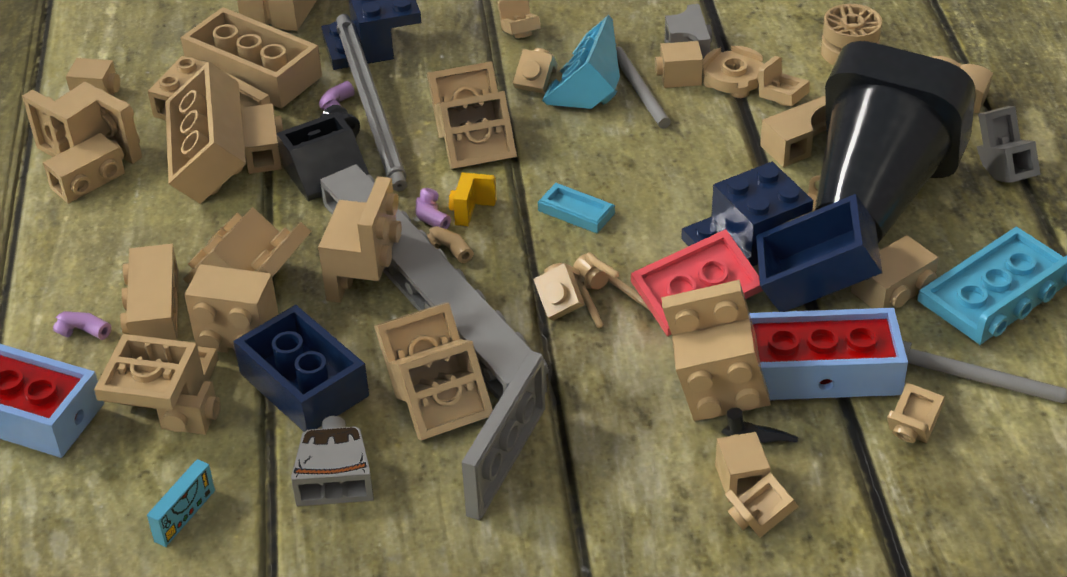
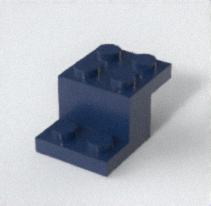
M348 0L351 21L355 24L356 32L368 64L394 59L391 28L422 23L421 12L416 0ZM337 21L321 26L323 40L333 70L350 67L337 32Z
M772 161L713 184L711 217L682 228L681 239L687 246H690L726 229L750 264L756 266L758 265L756 235L812 212L814 200Z

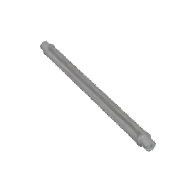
M341 14L336 20L338 24L337 32L350 65L386 177L392 178V186L395 191H403L407 187V174L366 61L355 24L347 14Z

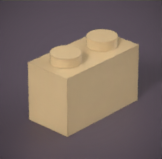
M905 235L879 251L882 274L852 285L851 293L871 308H900L909 299L918 295L920 289L937 279L936 271L939 257L908 235Z

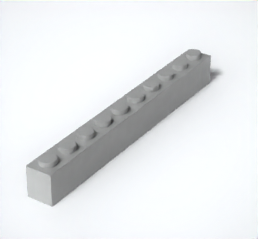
M357 164L320 179L324 206L333 214L339 200L367 202L375 180L370 174L366 175ZM398 209L396 221H400L402 225L401 237L398 243L393 244L390 266L384 267L383 272L418 311L445 302L450 304L460 339L473 342L485 385L500 400L529 350H532L527 345L522 334L518 331L514 332L506 323L502 313L499 310H494L486 302L482 292L479 289L475 290L467 282L463 272L460 269H455L448 262L444 252L441 249H436L429 242L426 233L421 229L418 230L411 223L408 214ZM544 359V385H545V393H546V392H547V378H546V375L549 373V369H548V365H547V363H546V361H545V359Z

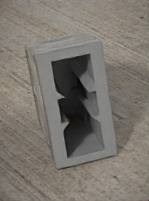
M329 416L322 421V429L306 430L302 433L291 475L296 506L374 501L370 468L361 430L358 427H346V422L343 418Z

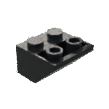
M338 112L276 133L281 165L307 201L323 197L320 179L355 164L366 175L369 174L353 131Z

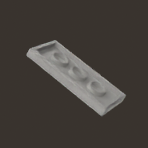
M529 350L462 460L467 517L480 520L484 516L545 410L544 358L541 353Z

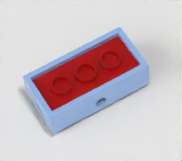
M894 308L750 313L756 333L761 369L770 400L894 396L902 394L908 360Z
M0 344V439L62 458L104 405V401H97L94 388L98 383L95 371Z

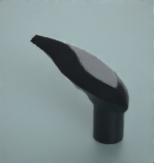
M731 408L727 411L728 426L721 431L727 436L756 432L760 443L773 441L798 443L797 436L785 431L745 422L742 410L739 408Z

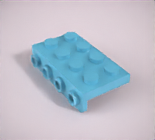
M1016 226L920 289L917 301L981 345L991 337L1001 335L1007 326L1017 319H1024L1040 303L1050 301L1056 292L1067 285V255L1063 257Z

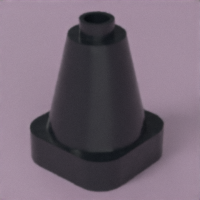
M855 41L842 48L825 85L826 132L828 136L815 210L856 194L875 221L879 243L930 178L949 177L957 171L972 133L975 85L971 77L963 69L948 61L873 42Z

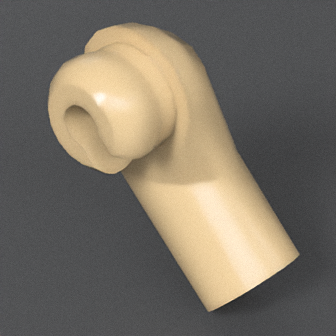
M439 226L429 229L430 232L426 235L429 242L436 249H440L442 244L445 245L460 263H467L472 259L474 255L473 250L459 234Z

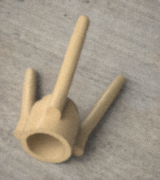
M591 252L581 255L575 261L573 267L578 269L581 275L580 278L576 279V282L597 328H602L603 322L587 289H601L608 281L649 310L639 293L618 279L619 272L600 261Z

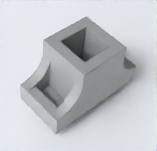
M687 5V9L683 13L665 16L664 42L698 41L702 58L704 59L710 52L712 29L710 24L706 25L700 5Z

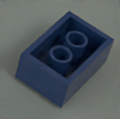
M297 305L290 307L233 341L240 374L303 432L318 429L322 426V421L325 418L338 416L370 396L365 363Z

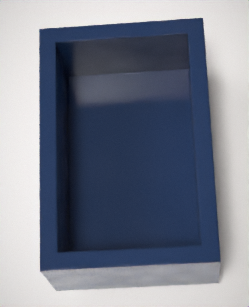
M856 194L756 235L760 287L779 312H786L882 274L875 221Z

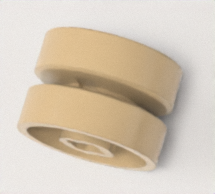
M841 4L829 9L824 16L821 42L822 57L828 63L835 65L842 48L851 42L868 41L879 44L882 28V18L879 13L870 7L860 4Z

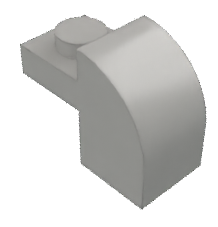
M1006 106L978 114L983 145L977 146L978 154L983 167L995 180L1011 183L1041 175L1036 142L1020 139L1015 106Z

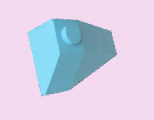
M609 15L585 34L572 54L574 56L561 68L560 72L563 75L560 82L555 79L549 85L542 100L546 105L592 109L600 102L603 105L608 103L616 95V86L620 74L613 19Z

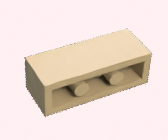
M173 243L129 248V263L123 264L124 282L128 286L122 288V302L126 312L120 314L122 333L178 341L179 269Z

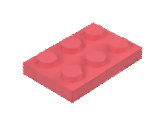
M726 229L632 272L630 280L666 336L671 335V331L662 308L661 297L740 280L745 299L763 291L760 287L759 275Z

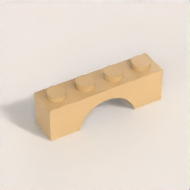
M825 96L762 120L760 146L782 167L811 157L813 137L820 132L826 131Z

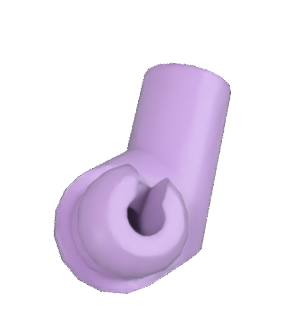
M345 81L328 89L319 101L320 109L325 110L332 105H340L339 102L353 96L355 91L349 81Z
M423 188L420 192V197L416 199L417 218L432 227L439 226L448 229L451 217L438 210V204L436 203L439 197L438 192L431 188Z
M64 311L55 317L58 320L53 325L54 332L65 337H70L75 327L100 340L106 339L111 332V325L108 322L85 312Z

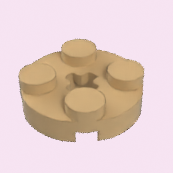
M731 46V51L721 52V47L710 51L703 59V84L708 88L730 93L735 98H745L749 95L750 91L759 87L757 74L759 68L764 64L762 62L763 56L754 49L744 46Z

